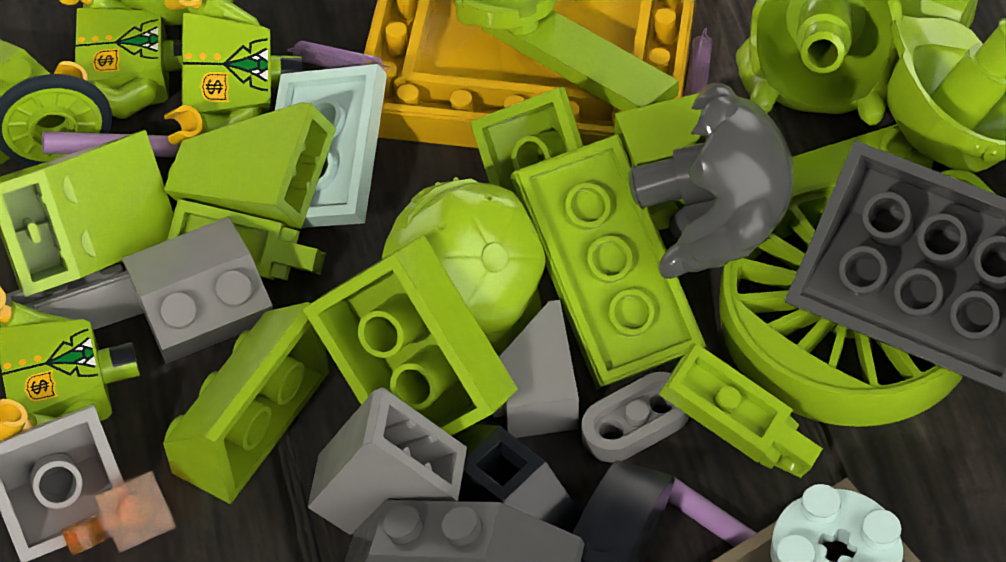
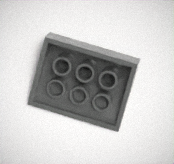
M855 140L785 298V303L1006 394V198Z

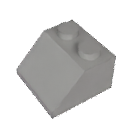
M229 216L122 258L165 364L237 336L248 328L252 329L266 311L273 310V305L251 254Z

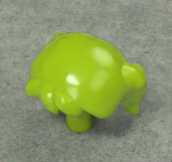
M756 0L750 22V37L741 45L736 53L739 76L746 91L749 93L750 100L766 113L772 110L775 101L793 110L803 112L844 114L858 109L860 118L869 125H877L883 118L886 107H888L887 85L895 65L900 59L890 29V23L892 21L894 23L895 18L899 21L902 20L900 0Z

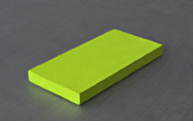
M619 134L516 170L510 176L518 198L524 205L541 240L546 257V267L596 390L681 358L692 343H697L703 348L706 347L678 277L665 279L660 275L658 265L667 250L649 207H645L642 210L633 200L628 178L632 166Z

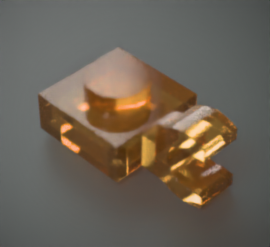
M148 470L93 495L100 512L61 529V533L72 555L83 552L109 537H112L117 551L121 553L175 528L176 525L153 472Z

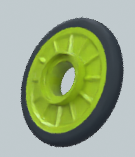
M47 74L26 79L11 87L0 97V150L11 159L30 166L69 155L42 153L43 131L109 133L112 123L110 104L99 88L79 77L65 74ZM48 115H59L65 118L62 124L53 128H45L37 124L40 119Z

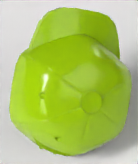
M902 15L901 21L895 18L894 23L893 21L890 23V29L900 59L897 61L887 85V104L897 125L909 143L920 153L940 164L971 173L986 170L998 162L1006 160V18H1001L999 26L984 44L971 29L958 21L946 18H916Z
M457 177L449 182H436L435 185L425 188L415 195L408 206L397 217L385 242L382 257L389 256L424 235L499 357L542 309L538 284L546 263L543 245L524 205L512 191L494 184L479 183L473 179L459 180Z

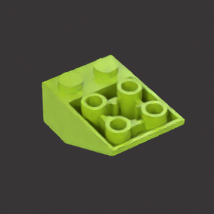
M146 130L0 177V235L19 289L25 297L83 278L122 261L124 257L167 241L174 213L168 195L164 191L165 186Z

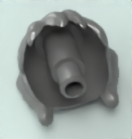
M713 82L706 85L700 90L691 109L702 110L691 134L706 136L705 142L674 149L673 158L636 167L633 164L629 172L628 178L633 200L642 210L645 207L683 199L686 205L673 214L669 221L670 233L679 239L676 244L666 251L659 262L660 275L665 279H673L687 272H699L708 268L722 267L730 261L747 257L778 226L791 201L794 184V162L780 129L757 104L749 99L736 96L734 91L723 83Z

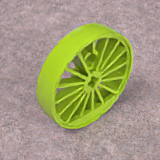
M836 182L820 183L793 190L791 201L784 217L766 240L755 247L747 257L730 261L723 266L719 293V313L723 337L735 364L745 377L792 408L793 413L823 423L854 427L877 426L898 422L931 408L945 398L958 385L963 376L937 365L922 372L906 352L875 340L905 380L882 386L877 381L869 338L867 336L785 303V298L805 253L784 241L783 238L796 233L806 248H808L815 232L814 228L818 226ZM765 251L794 270L754 260ZM741 279L786 289V291L740 294L737 292ZM796 310L768 324L754 314ZM817 322L797 345L784 337ZM831 331L836 335L829 363L827 364L810 353ZM845 338H855L864 382L837 369Z

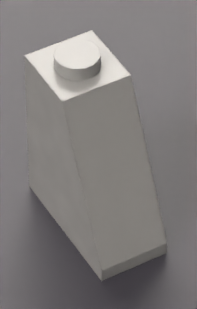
M382 387L374 390L319 453L308 508L350 535L385 500L458 501L467 447Z

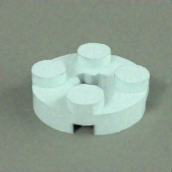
M825 484L813 485L807 488L801 498L789 504L779 516L772 536L771 559L772 562H832L826 559L827 548L822 544L828 541H840L847 545V549L853 552L854 556L851 558L842 555L837 562H902L901 524L893 513L885 510L877 502L862 494L844 489H834Z

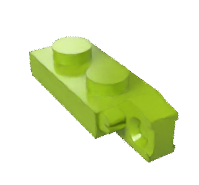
M182 199L177 200L167 240L229 216L249 250L260 277L270 280L278 278L287 281L291 268L321 275L326 253L316 248L297 244L300 231L290 229L280 222Z
M692 343L685 351L658 393L661 397L745 455L770 469L776 466L802 478L812 468L823 449L797 431L799 424L790 416L793 411L792 408L697 343Z

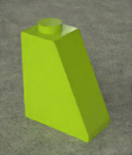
M300 102L182 140L175 161L169 169L164 191L176 201L182 199L280 222L290 228L302 229L336 128L311 103Z

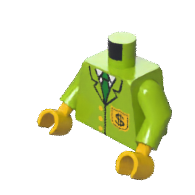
M59 0L62 4L74 5L79 2V0ZM80 0L84 5L83 8H77L75 62H60L54 74L72 75L95 85L106 96L112 110V116L119 119H126L147 106L164 103L169 98V72L182 71V39L168 40L161 16L147 10H135L120 0Z
M164 0L165 7L169 10H179L188 7V10L191 12L183 13L182 106L164 115V119L171 118L178 121L182 128V131L168 136V141L171 144H181L182 140L268 113L271 101V87H279L281 74L302 72V56L270 55V29L260 26L257 18L229 0Z
M0 287V365L7 398L0 400V440L91 404L94 405L100 421L109 418L112 414V407L107 383L140 376L132 342L99 350L90 321L85 319L74 320L41 312L14 301H10L5 305L6 295Z

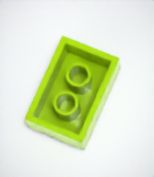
M424 235L333 288L302 309L361 405L374 390L383 387L452 436L493 414L519 390Z

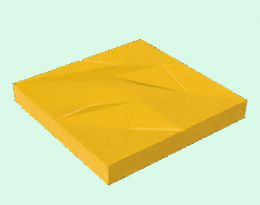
M377 0L364 54L378 57L383 65L390 67L388 70H385L387 79L378 138L478 148L470 121L563 86L565 87L583 146L614 136L615 113L623 111L482 30L481 26L462 24L456 16V7L453 0ZM696 0L557 1L553 9L555 12L679 80L678 96L674 99L683 97Z

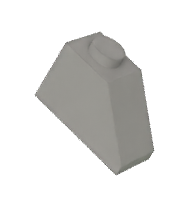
M560 300L548 301L499 356L519 390L493 413V416H505L507 432L515 438L579 429V397Z

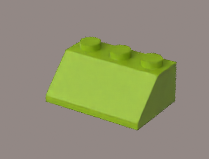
M306 302L266 311L252 329L248 328L240 334L234 345L233 354L219 372L214 371L205 379L197 400L185 415H179L172 421L166 432L163 445L172 474L232 504L329 374L325 345L302 310L311 303Z

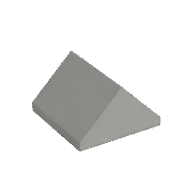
M93 404L0 440V512L21 562L30 561L137 517Z

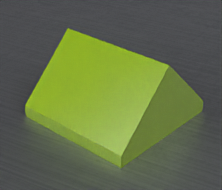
M564 86L470 121L489 183L508 189L517 197L518 195L510 178L514 171L583 147Z

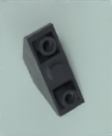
M473 424L452 435L453 438L467 447L458 501L501 502L573 534L582 514L546 461L501 426Z

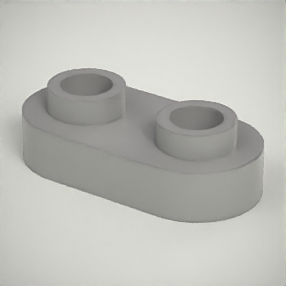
M650 373L591 405L582 418V443L586 451L600 461H623L684 427L690 416L658 394L671 373ZM656 406H665L669 408L670 411L666 413H657L653 411L652 408ZM607 433H616L621 438L609 440L602 436Z

